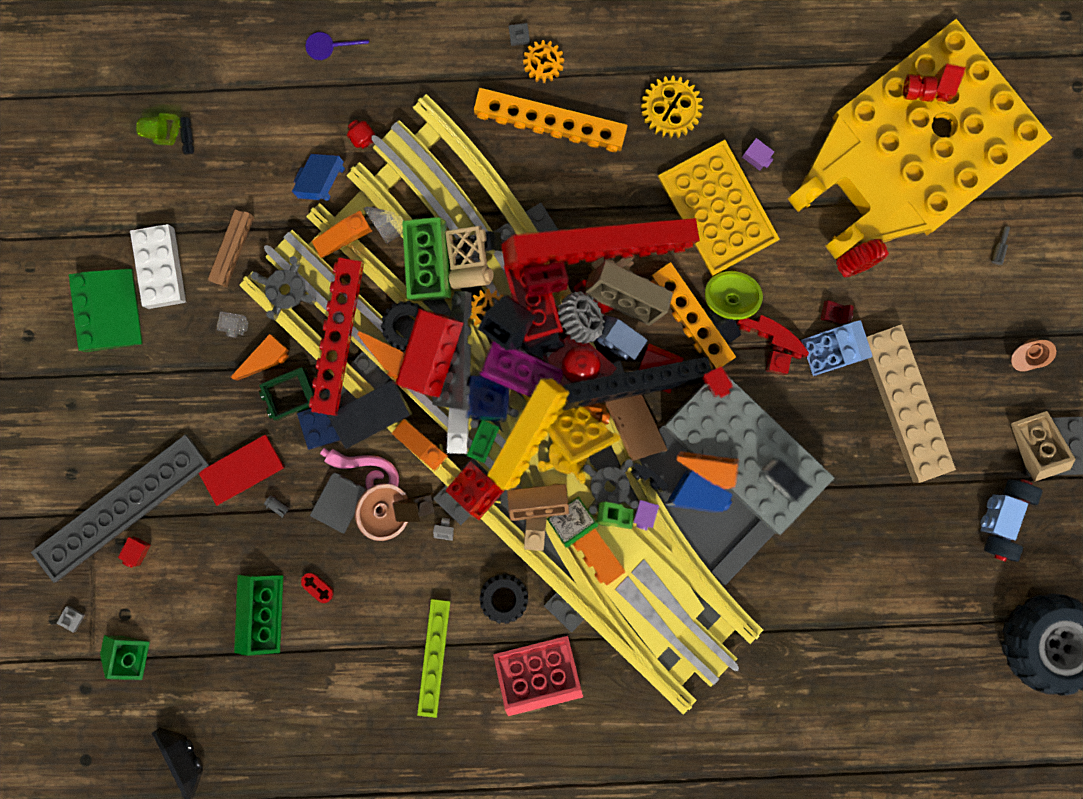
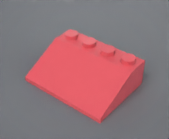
M568 636L493 654L503 703L508 716L583 697Z

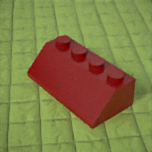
M419 309L395 384L421 394L440 397L463 323L449 316Z

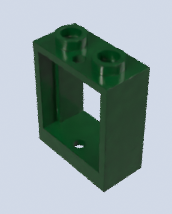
M303 367L259 385L261 388L259 390L260 397L268 405V408H266L267 414L274 421H279L310 408V398L315 393L307 371ZM298 377L308 402L279 414L269 388Z

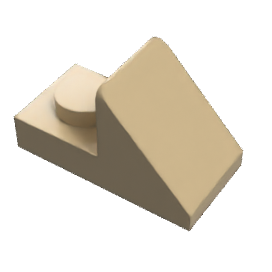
M547 517L527 519L524 549L544 550Z

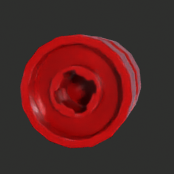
M907 74L903 86V98L905 100H916L919 98L920 101L932 102L937 91V77L924 75L921 78L917 74Z

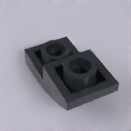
M634 463L631 466V474L634 478L641 481H646L649 478V484L655 491L663 492L669 487L660 476L649 468L638 463Z

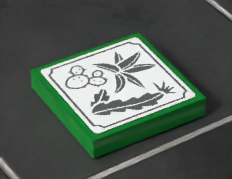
M579 497L568 504L569 514L547 518L566 548L599 526Z

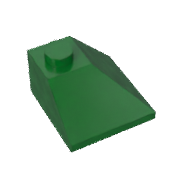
M104 635L100 657L105 678L142 680L150 642L125 636Z

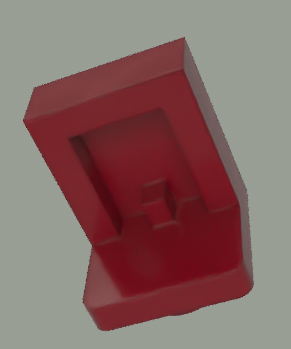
M829 300L824 301L821 320L839 326L849 324L853 318L854 306L841 305Z

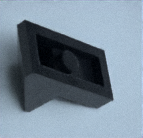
M712 309L706 313L727 344L741 336L734 319L724 318L716 314Z
M557 332L524 342L521 346L528 355L549 364L547 352H555L559 348L565 347L563 338Z

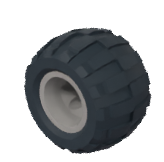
M1050 593L1047 595H1037L1027 599L1024 605H1018L1010 613L1012 615L1010 620L1004 624L1002 631L1005 633L1004 641L1001 642L1003 654L1007 656V664L1013 674L1020 678L1025 685L1047 695L1064 696L1075 694L1078 690H1083V603L1079 599L1067 595ZM1065 631L1066 634H1065V636L1062 638V637H1061V632ZM1052 639L1053 645L1049 646V642ZM1068 645L1067 651L1064 652L1063 647ZM1054 654H1057V659L1054 661L1052 657Z

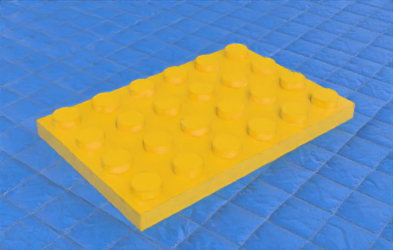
M726 140L658 175V179L680 219L696 218L700 241L695 243V246L712 276L780 240Z

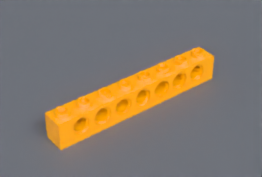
M479 88L474 106V114L480 119L488 120V118L495 119V122L506 125V123H511L519 129H525L526 127L532 129L535 133L543 134V132H546L555 138L566 137L574 143L586 142L588 146L594 148L599 146L606 147V150L610 152L621 151L627 129L626 124ZM493 104H498L500 106V109L497 111H492L490 109V106ZM510 109H517L518 114L511 116L508 114V111ZM534 113L537 118L531 121L527 119V115ZM547 118H553L555 120V123L553 125H547L545 123V120ZM570 122L574 127L571 130H567L563 125ZM589 127L592 133L586 135L582 132V129ZM602 132H608L611 137L609 139H603L600 136V134Z

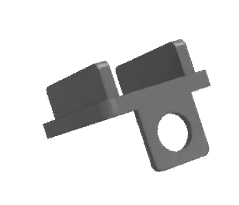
M334 473L331 475L310 516L345 534L355 515L357 502L366 489L346 477Z

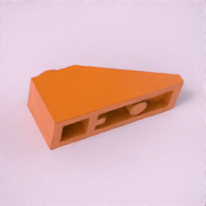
M358 211L315 238L312 243L320 258H323L372 232L362 212Z
M359 331L357 335L381 366L388 371L387 375L397 379L405 353Z
M269 334L234 372L231 378L238 381L274 367L279 363L282 364L289 357L288 353L290 350L273 335Z
M405 419L391 433L434 471H437L448 458L445 452Z
M680 451L677 461L714 485H719L720 488H735L740 459Z

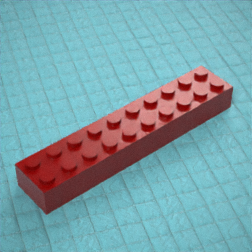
M696 218L513 235L501 246L505 268L512 267V270H519L527 265L536 267L542 264L561 261L575 264L579 263V260L594 262L597 261V258H604V261L613 260L616 256L626 259L633 257L635 254H639V257H645L655 252L657 255L667 254L668 251L682 253L685 252V249L694 247L693 244L699 242L700 238Z

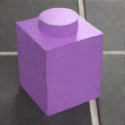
M756 138L742 158L760 171L763 166L767 168L773 161L771 156L774 151Z
M638 500L639 505L636 508L633 523H636V528L647 530L648 527L653 528L659 505Z

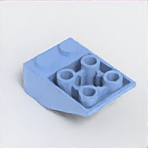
M861 320L801 340L809 352L807 359L813 376L873 357Z

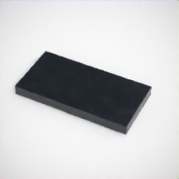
M392 380L338 409L337 416H327L345 449L408 417L412 413L395 381Z

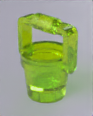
M159 113V116L139 118L136 125L137 134L143 138L153 139L152 142L154 144L173 145L178 136L180 119L175 114ZM166 119L174 120L169 140L165 139L168 130Z

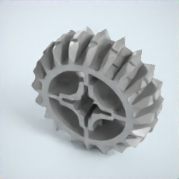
M581 291L567 295L559 305L560 311L558 314L561 316L559 320L563 323L562 327L566 329V334H570V338L575 339L577 343L581 342L584 344L593 342L602 335L605 321L602 319L604 315L600 311L601 308L597 305L598 302H594L592 296L589 297L587 293H582Z

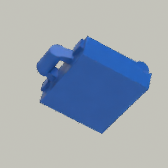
M311 154L304 168L299 169L293 181L295 186L292 192L300 199H324L329 201L331 197L328 194L338 173H343L345 170L343 160L339 156Z

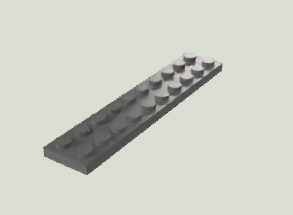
M184 435L34 549L31 554L52 582H58L197 476L202 470L210 466V464L188 435Z

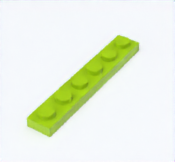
M431 599L417 716L437 718L451 603L449 600Z

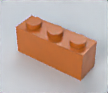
M593 529L573 543L577 551L582 550L585 557L583 560L589 568L593 566L596 570L594 576L600 584L604 582L607 586L625 573V570L596 529Z

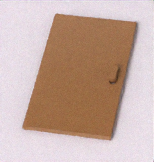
M642 395L605 402L632 461L667 451V447Z

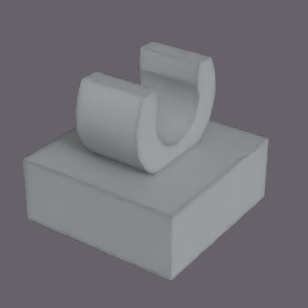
M442 518L441 526H434V538L453 541L454 528L449 527L450 519Z
M66 606L57 624L74 633L77 631L85 614L70 606Z

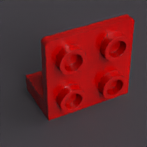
M469 462L447 487L446 492L469 514L480 520L504 490L475 464Z

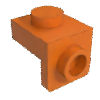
M593 404L583 406L599 423L603 422L608 425L610 413H607L606 405Z

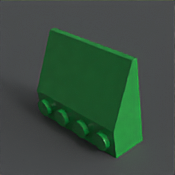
M133 269L69 274L78 351L92 352L143 344Z

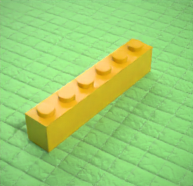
M541 379L487 475L502 490L515 488L519 484L521 475L529 467V461L537 453L540 442L547 436L548 428L556 420V414L566 402L569 392L553 379Z

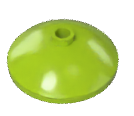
M726 271L715 275L709 280L705 289V299L708 306L716 314L724 318L740 320L754 315L759 310L763 300V293L760 285L747 274Z

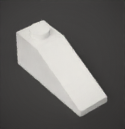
M467 395L466 404H469L470 395ZM449 408L447 453L467 454L469 411Z

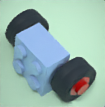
M1008 479L1004 495H993L989 498L987 513L981 520V531L994 536L988 537L984 551L995 555V559L1006 562V559L1014 562L1020 560L1023 547L1010 541H1016L1028 504H1039L1043 492L1042 489L1033 486L1032 482L1023 479L1020 481Z

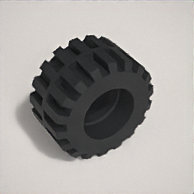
M400 301L398 304L394 303L390 309L385 311L386 314L382 317L383 323L381 328L383 336L390 345L398 350L406 351L410 337L404 338L399 336L395 329L396 323L405 315L413 316L416 319L419 309H424L417 303Z
M508 573L497 574L489 578L483 585L479 598L480 607L484 615H487L491 621L494 620L498 624L515 622L523 615L527 608L528 592L526 586L514 575H508ZM501 587L511 589L516 597L514 605L506 610L497 608L493 603V594Z

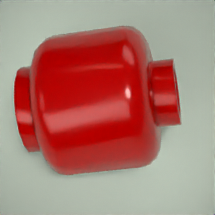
M355 120L348 125L349 130L346 136L355 148L361 147L365 149L373 143L372 136H375V133L366 121L358 122Z

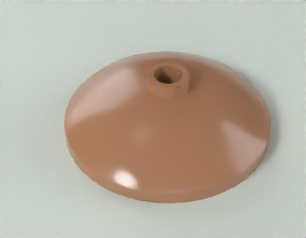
M387 483L377 484L367 489L359 498L355 508V521L359 530L368 538L376 541L390 540L399 535L408 522H396L392 503L408 499L405 492L399 487ZM380 506V510L376 512V508Z

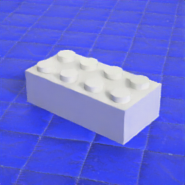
M167 224L131 230L130 234L142 307L151 309L186 303L174 228Z

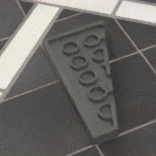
M455 291L452 297V308L449 317L462 322L463 326L440 397L433 396L432 405L470 411V404H466L467 395L470 394V387L467 386L471 360V345L467 344L468 335H471V327H468V319L471 316L472 293Z

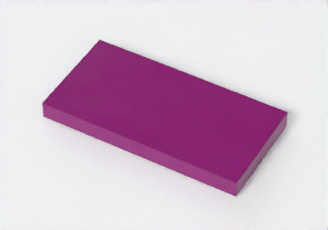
M492 340L480 375L531 398L541 379H553L560 385L563 370L517 349L506 351Z

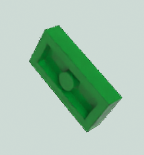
M481 420L467 456L485 463L500 427Z

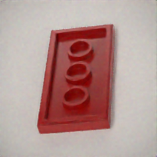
M264 435L206 467L199 475L216 506L285 467L268 436Z

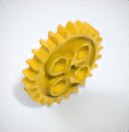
M664 76L663 82L657 79V86L651 83V90L646 89L645 94L647 96L642 98V101L645 103L641 104V108L645 109L642 112V116H647L644 123H651L649 129L656 128L655 134L661 131L664 138L666 133H669V137L672 139L675 133L679 138L681 132L687 135V128L692 131L694 129L693 124L697 125L699 123L696 118H701L702 116L698 112L703 109L702 105H698L702 102V98H697L700 93L699 91L693 92L695 85L688 86L689 80L682 83V77L675 81V77L672 76L671 80L668 81L667 77ZM671 91L674 96L668 98L664 95V92ZM678 93H681L675 108L671 110L666 121H663L662 119L668 112L669 106L673 104ZM687 101L690 104V106L688 108H684L681 106L680 102ZM661 107L664 112L658 114L654 111V108ZM673 116L678 117L680 122L674 124L670 118Z

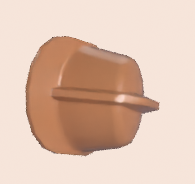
M1029 339L1014 351L1011 358L1012 366L1018 371H1028L1047 366L1056 356V347L1048 340Z

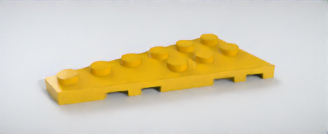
M522 394V396L524 397V399H525L526 402L528 403L529 400H530V397H528V396ZM561 407L556 414V420L547 430L570 466L620 440V436L617 433H612L608 430L603 422L599 423L583 407L564 411Z

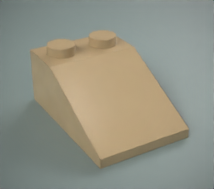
M1048 411L1011 423L1024 464L1034 482L1071 469L1076 459Z

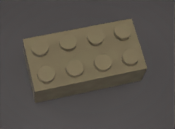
M607 260L589 274L584 293H587L589 297L592 296L594 300L649 326L668 313L673 295L665 287L658 286L648 279L633 274L632 271L625 270Z

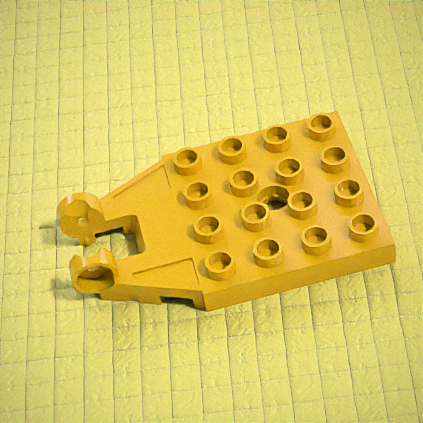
M955 19L836 112L832 117L834 122L831 130L811 164L808 174L805 176L800 188L788 198V201L799 212L805 207L808 208L811 202L834 184L839 185L862 214V217L840 235L831 238L832 241L825 246L831 255L837 259L843 253L873 239H882L884 243L907 235L920 233L928 235L1047 143L1052 137L960 22ZM946 63L966 67L956 96L950 101L948 100V102L937 101V98H934L932 102L920 101L919 98L916 100H905L903 98V86L907 74H917L921 78L924 75L935 76ZM934 117L936 119L945 118L950 121L951 132L949 138H942L934 133L932 130Z

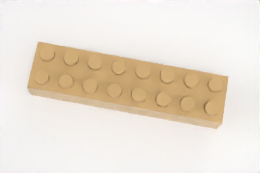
M902 324L868 336L867 340L873 357L868 358V362L913 483H921L956 470Z

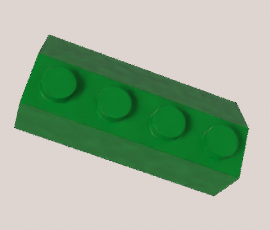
M247 574L237 576L234 653L246 656L280 653L283 575Z

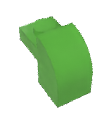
M609 502L599 503L597 524L607 527L632 529L634 509L623 508V505Z

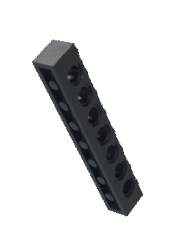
M708 357L566 384L563 385V388L569 394L562 409L564 411L705 382L702 377L712 370Z

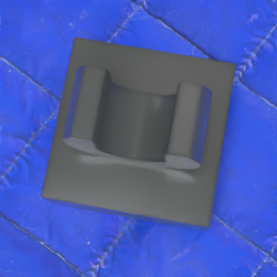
M527 23L509 25L511 46L530 44Z

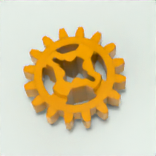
M542 40L541 45L534 42V48L529 46L528 51L530 53L525 52L524 57L527 59L523 60V65H528L525 67V72L530 71L529 78L535 76L536 82L542 79L543 83H545L547 78L552 82L553 76L559 77L558 70L563 71V66L560 64L564 63V59L560 58L563 56V52H557L558 45L552 47L551 41L546 45L545 41ZM551 53L555 56L556 61L551 58ZM543 59L547 60V62L541 64V61H543ZM531 62L536 65L537 70L532 67Z
M487 289L485 294L480 290L479 297L473 295L475 299L474 302L471 301V313L473 315L469 319L476 320L473 324L474 326L481 323L476 314L484 316L486 313L484 309H487L488 302L492 307L494 305L492 298L499 301L504 296L503 294L497 296V290L492 294ZM485 298V302L481 306H477Z

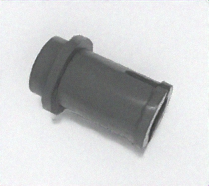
M270 495L264 503L266 509L270 508L281 518L289 510V507L278 501L276 496Z

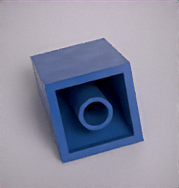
M693 470L684 472L665 505L717 513L728 510L732 504L730 499L733 495L720 488V486L714 485Z

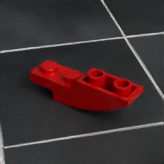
M760 315L757 321L749 318L736 321V324L740 326L739 329L750 333L751 330L757 332V336L764 339L770 337L768 345L773 346V350L780 353L787 351L796 359L808 357L809 352L801 341L774 320Z

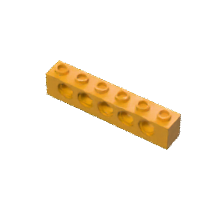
M671 262L650 277L652 280L650 282L658 286L665 287L667 282L674 284V291H670L673 293L670 307L674 311L672 315L677 322H681L684 326L683 331L685 335L694 340L695 344L693 345L696 351L708 357L711 369L723 367L736 358ZM677 298H683L685 300L684 307H678L676 305ZM687 314H694L696 316V322H688L686 318ZM699 329H704L707 332L705 339L698 337L697 332ZM709 345H715L718 348L716 355H712L709 352Z

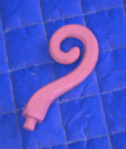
M323 448L320 453L326 458L324 462L340 469H351L369 465L380 467L389 476L388 484L398 487L399 474L394 465L385 458L373 455L348 457L334 449L329 451L326 448ZM379 470L371 471L366 476V488L369 489L374 486L373 482L376 478L383 479V472Z

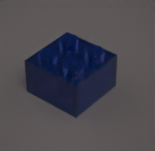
M471 375L468 385L470 387V394L467 395V404H470V411H466L465 418L505 422L507 419L510 388L486 377Z

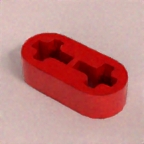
M310 572L302 577V587L317 601L327 603L332 600L334 596L333 589L317 574ZM313 577V583L317 587H314L312 584L308 586L306 578ZM318 588H320L322 591H325L327 589L329 591L327 594L329 598H321L322 593L318 590Z

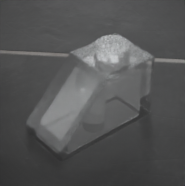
M367 206L363 208L387 244L403 234L402 221L404 220L401 215L396 216L392 211Z

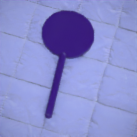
M317 32L308 37L305 48L311 58L324 60L331 56L335 46L368 44L369 40L333 43L329 35Z

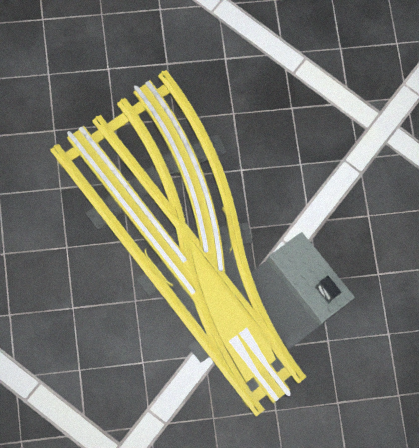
M427 94L422 99L419 98L418 103L413 107L427 122L415 135L399 120L391 127V130L382 140L377 136H372V141L375 144L373 146L374 151L387 164L375 176L360 162L351 168V171L346 176L361 191L335 217L320 203L315 208L313 207L306 216L321 230L315 237L317 238L350 215L361 211L365 216L376 206L403 238L402 221L412 220V218L389 193V190L402 178L435 218L441 217L446 220L447 231L481 226L482 229H485V232L492 231L465 192L429 151L442 138L473 173L507 219V224L494 231L501 234L502 244L513 235L559 231L542 203L526 212L483 154ZM291 230L275 249L265 245L264 249L268 254L266 258L278 270H290L292 264L289 259L292 256L300 260L301 264L296 274L300 276L304 283L305 294L313 296L316 299L314 305L328 317L329 312L326 311L328 300H331L332 297L330 285L335 280L336 274H333V268L323 258H320L312 241L307 244ZM471 231L469 236L475 235L476 231ZM452 234L453 240L460 238L457 234ZM358 239L340 248L351 260L362 261L364 263L363 272L396 304L400 301H411L407 299L406 285ZM503 252L486 256L487 265L492 269L494 277L489 285L481 286L483 291L486 293L487 289H489L490 293L493 294L497 290V296L503 294L512 298L504 271ZM480 257L472 258L475 262H480ZM463 260L456 261V264L461 265ZM251 274L248 277L245 276L240 286L266 312L272 311L274 305L266 297L265 285L253 280ZM342 278V284H348V283ZM288 284L280 288L281 294L287 295L290 292ZM568 285L567 290L552 293L558 311H560L559 305L561 301L571 294ZM479 286L453 289L451 287V298L411 302L419 304L426 311L449 316L452 308V297L455 291L471 292ZM341 294L338 302L341 304L345 303L348 298L347 294ZM360 294L351 340L363 352L350 365L346 364L339 408L381 387L390 379L394 380L395 383L397 380L387 375L388 371L381 366L357 335L360 331L390 345L382 334V316ZM492 298V302L496 304L498 301ZM292 308L281 309L276 321L316 360L321 358L320 341L323 338ZM336 314V323L342 322L344 319V314ZM410 315L402 316L396 323L395 329L397 334L404 338L410 337L416 319ZM468 319V327H471V335H468V344L471 345L470 375L479 383L483 380H490L480 375L490 343L486 335L478 330L480 324L474 326L473 324L476 320ZM589 342L594 348H596L594 342ZM520 346V348L517 349L519 351L526 353L522 346ZM331 351L328 354L329 361L336 360L337 352ZM547 352V356L549 357L552 352ZM621 361L612 363L617 369L611 375L624 373ZM328 370V372H330L334 376L333 371ZM730 378L729 380L733 385L729 389L730 394L723 398L719 396L714 398L704 382L659 429L667 451L633 461V464L643 465L660 476L669 486L665 491H655L649 484V478L646 481L636 480L631 474V467L625 472L630 483L628 496L637 502L642 500L659 505L653 528L648 527L647 530L636 528V523H633L632 529L603 525L595 528L625 570L623 575L606 586L604 582L599 583L594 576L596 573L594 567L591 566L589 568L583 560L585 555L582 550L577 551L573 544L567 548L564 546L547 518L543 551L524 549L527 519L515 521L510 519L507 491L516 488L526 489L534 486L543 487L553 484H566L568 504L579 497L586 508L589 509L595 500L591 492L592 477L584 472L583 469L581 471L586 475V482L584 484H580L574 474H564L556 471L553 467L545 472L539 471L538 462L549 461V448L554 442L548 432L547 436L540 442L537 453L529 461V467L521 475L519 484L515 488L504 490L501 496L481 517L510 548L556 591L544 604L547 610L571 633L585 619L683 715L697 701L682 686L694 672L711 687L719 680L721 674L728 667L735 671L739 670L738 665L735 663L737 658L722 644L730 634L736 630L751 644L755 639H758V635L763 631L724 588V585L741 570L774 534L781 535L834 479L826 469ZM399 386L448 433L449 408L432 405L433 396ZM506 386L504 387L509 396L508 406L518 410L519 415L512 417L504 412L496 418H483L482 420L498 426L500 429L486 462L482 463L473 458L469 461L486 475H488L528 404L521 393H517ZM326 389L323 393L329 398L330 391ZM490 394L493 402L487 403V405H491L495 402V396L493 394ZM471 404L469 411L468 451L478 430V427L472 428L470 426V422L476 416ZM610 415L608 425L605 424L606 428L612 433L619 435ZM402 420L392 424L387 429L393 432ZM620 437L619 441L588 456L585 465H590L596 471L605 467L619 469L626 459H630V456ZM439 444L440 449L443 451L442 444ZM680 451L740 459L737 484L735 488L725 489L733 495L730 499L732 504L727 511L712 513L665 505L684 472L691 470L677 461ZM449 457L437 471H434L425 464L446 485L433 499L454 520L462 525L471 514L446 492V489L467 464L460 469ZM607 481L604 487L607 492H612L615 490L616 485L613 481ZM625 502L620 503V505H623V508L633 509ZM597 509V512H596L595 514H591V515L593 516V518L595 519L596 522H597L598 509Z

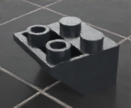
M504 295L485 313L478 330L506 351L516 350L520 348L536 315L508 295Z

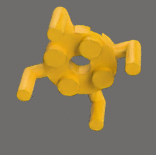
M553 442L549 448V461H539L538 469L540 472H545L553 467L558 472L569 475L574 474L578 482L584 484L586 482V475L581 470L586 464L588 457L570 466Z

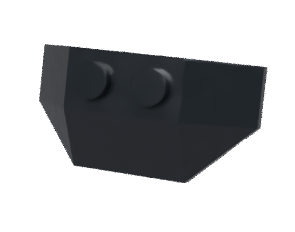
M160 727L151 734L183 798L193 799L203 772L202 761L199 757H196L193 751L194 745L190 739L188 740L185 735Z

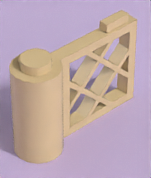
M481 226L445 231L451 267L449 273L451 287L453 289L489 285L493 280L494 274L487 265L484 241H487L485 229H482ZM471 231H476L477 239L475 243L468 239ZM452 234H457L462 238L458 246L453 243ZM464 242L471 246L468 254L461 250ZM475 250L479 253L480 262H475L470 258ZM458 253L465 258L461 265L456 264L455 257Z

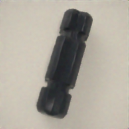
M181 117L179 118V125L181 126L182 150L185 155H191L194 153V147L192 146V130L189 127L191 126L190 118Z

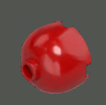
M574 347L563 358V374L571 383L596 379L600 372L601 363L599 356L589 347Z

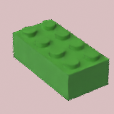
M437 217L402 221L407 299L411 301L451 298L449 257L445 231H447L446 220Z

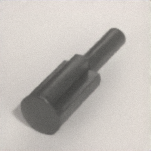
M1008 226L1004 227L1000 243L996 244L991 261L993 264L1003 265L1008 245H1006L1010 230Z

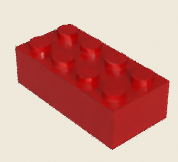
M531 265L524 266L523 269L512 270V267L505 268L504 266L512 299L536 315L524 341H531L557 332L561 334L563 330L553 294L548 293L528 297L524 281V269L531 268Z

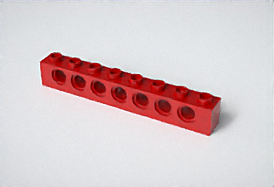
M338 258V262L334 263L333 274L336 275L335 280L330 285L332 297L331 300H328L326 311L329 314L328 320L325 319L323 324L325 336L320 341L322 353L321 358H318L316 363V369L319 370L318 376L314 377L313 380L315 393L314 396H311L309 407L312 408L311 412L333 416L338 415L364 268L362 261ZM345 275L351 276V281L348 284H342V277ZM347 294V301L342 304L339 303V296ZM343 313V321L336 323V314ZM334 332H339L341 335L340 340L337 342H333L331 339ZM331 351L337 352V358L334 361H329L328 354ZM328 370H332L334 377L327 381L325 373ZM328 389L330 397L324 400L321 397V393L323 390Z

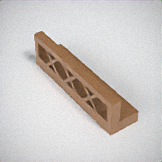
M235 209L208 281L226 288L228 287L254 219L250 213Z

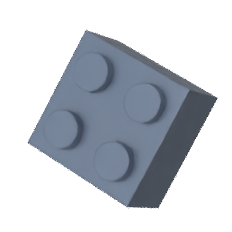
M604 315L602 318L605 321L603 325L604 330H602V335L595 341L604 347L610 348V352L618 357L621 356L626 360L629 357L635 360L646 344L647 339L621 320Z

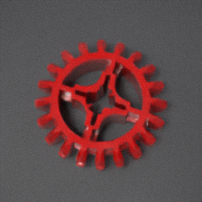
M882 239L864 242L839 257L836 262L837 268L843 277L855 276L886 259L889 254L888 248Z

